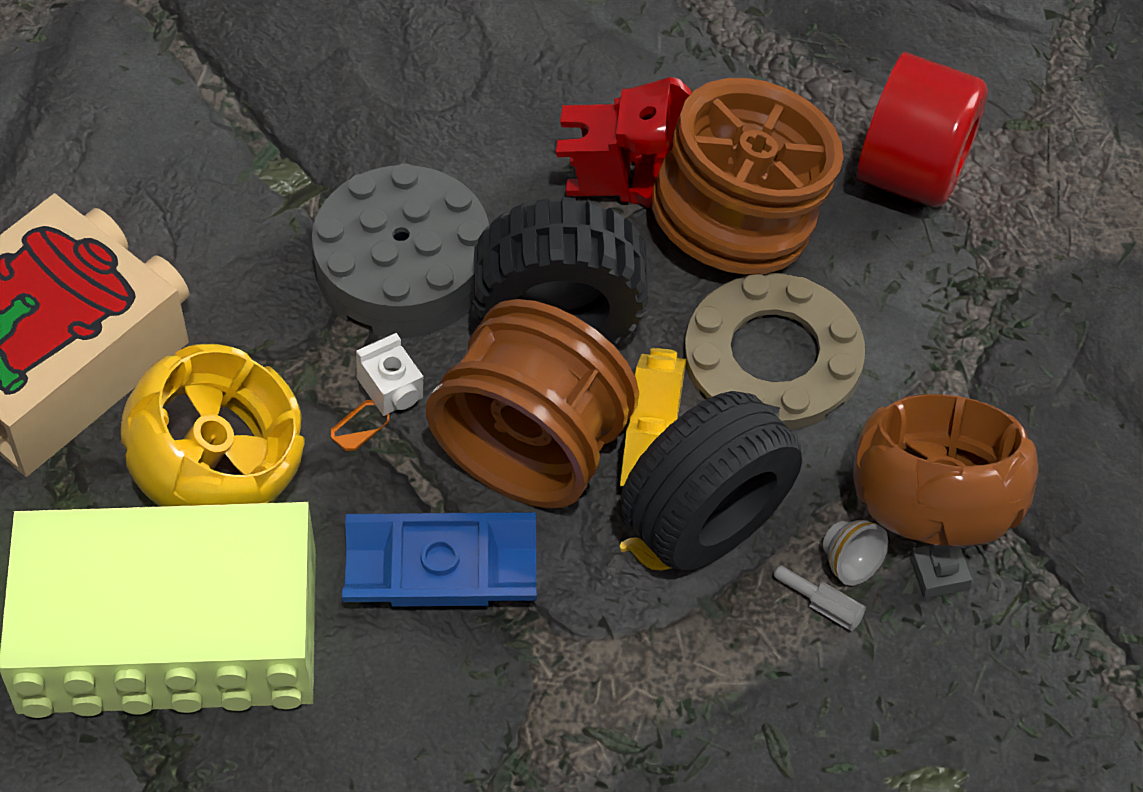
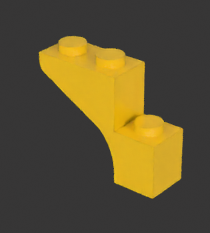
M652 348L650 349V355L641 354L636 366L635 377L640 394L638 406L630 416V423L626 430L620 486H624L630 471L649 445L670 424L678 419L686 359L677 358V352L674 350Z

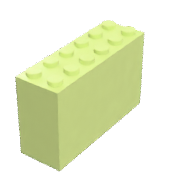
M309 503L14 511L0 648V673L16 713L33 718H43L51 713L74 712L81 716H94L101 713V711H125L130 714H145L153 709H174L179 712L191 713L201 708L223 707L231 711H242L251 706L273 705L279 709H293L301 704H313L316 548Z

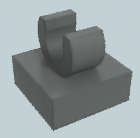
M929 544L912 548L910 559L924 598L970 589L972 578L961 547Z

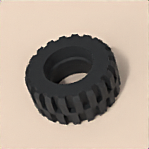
M562 197V201L550 202L549 198L536 200L534 205L526 206L523 203L511 209L509 215L502 213L492 221L490 226L486 227L478 238V244L474 249L475 312L478 314V319L482 322L489 309L502 301L514 299L532 300L557 307L576 316L596 329L610 343L615 345L620 340V336L626 338L633 332L647 311L646 305L649 301L644 240L639 235L636 227L628 219L624 220V217L619 212L610 207L607 210L602 209V206L594 201L587 200L586 203L576 202L575 198Z

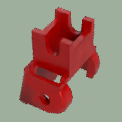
M668 77L636 87L622 89L621 97L614 98V104L562 105L561 127L581 128L583 136L579 139L557 140V158L571 157V167H575L577 179H567V196L620 195L621 201L630 202L631 199V204H642L646 208L652 209L651 193L662 162L673 149L672 136L684 102L692 94L691 89L680 79ZM630 162H635L633 186L629 189Z

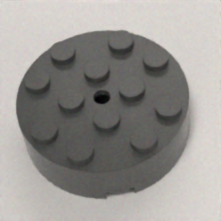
M400 164L373 169L353 176L332 192L324 201L313 225L312 246L318 286L323 298L340 318L346 322L352 318L372 326L373 334L388 337L397 333L399 337H416L430 334L452 325L472 309L471 302L474 300V249L478 244V238L486 227L489 226L486 212L478 198L468 187L454 177L434 169Z

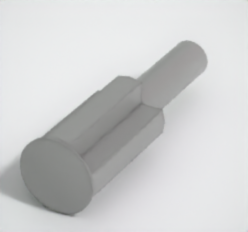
M782 565L778 566L774 572L776 579L810 598L812 602L809 607L841 626L853 631L861 622L866 606L827 583L822 582L818 587Z

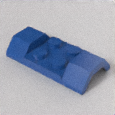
M536 512L346 514L345 585L342 589L343 602H391L392 606H488V601L537 600Z

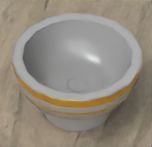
M856 520L850 523L840 521L834 524L826 533L823 549L828 554V562L833 574L842 583L854 586L869 579L881 566L887 553L889 541L886 530L877 523L866 520Z

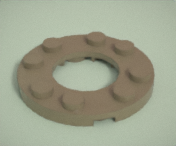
M774 273L751 274L730 281L715 289L696 308L686 332V369L693 386L699 394L703 392L707 398L729 391L754 394L764 404L780 407L779 419L789 430H794L825 420L826 414L837 408L840 404L843 403L845 405L854 394L862 375L865 359V342L860 325L852 311L840 298L823 286L804 277ZM777 314L788 317L789 321L795 319L803 325L807 333L816 338L819 350L817 362L805 375L792 381L769 382L757 379L744 371L734 359L731 349L734 333L743 328L749 320L755 317L763 318V315Z

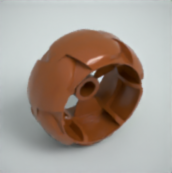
M919 394L906 396L890 404L888 407L882 406L868 417L857 439L853 481L856 495L860 502L867 505L871 517L887 530L902 537L929 544L950 547L977 546L990 543L1003 536L1009 528H1015L1021 524L1032 505L1038 475V458L1036 446L1032 440L1028 439L1025 429L1018 420L1005 411L987 403L960 396Z

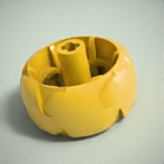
M220 344L191 345L178 350L174 355L165 356L154 363L144 373L125 404L121 421V443L127 450L126 465L128 471L142 492L159 507L273 503L298 470L305 438L300 436L302 420L300 406L283 378L270 366L263 367L253 361L247 353L237 348ZM178 395H187L201 415L183 440H174L167 428L169 422L168 413L162 408L172 402ZM220 406L223 408L226 406L235 412L247 424L254 436H234L231 425L224 418L218 416ZM226 454L242 475L224 474L213 469Z

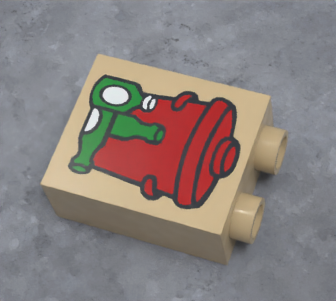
M55 193L0 235V456L25 477H28L134 389L144 373L154 363L165 356L174 355L189 343L181 303L189 297V290L178 271L160 256H153L146 263H143L128 251V242L125 235L115 221L104 211L93 208L83 216Z

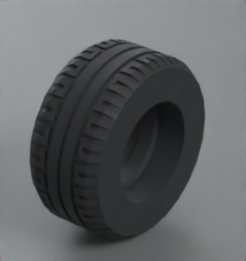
M738 391L717 394L694 406L670 424L639 457L622 488L621 508L623 518L651 551L668 567L692 570L705 566L721 558L747 539L782 503L800 473L803 462L800 441L756 395Z

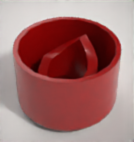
M903 52L891 71L872 117L859 159L857 181L929 207L936 208L944 205L950 198L961 176L984 113L988 95V88L984 80L928 59Z

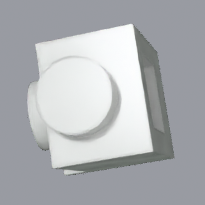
M397 333L356 351L357 379L383 416L398 409H407L423 398V375L401 346V339Z

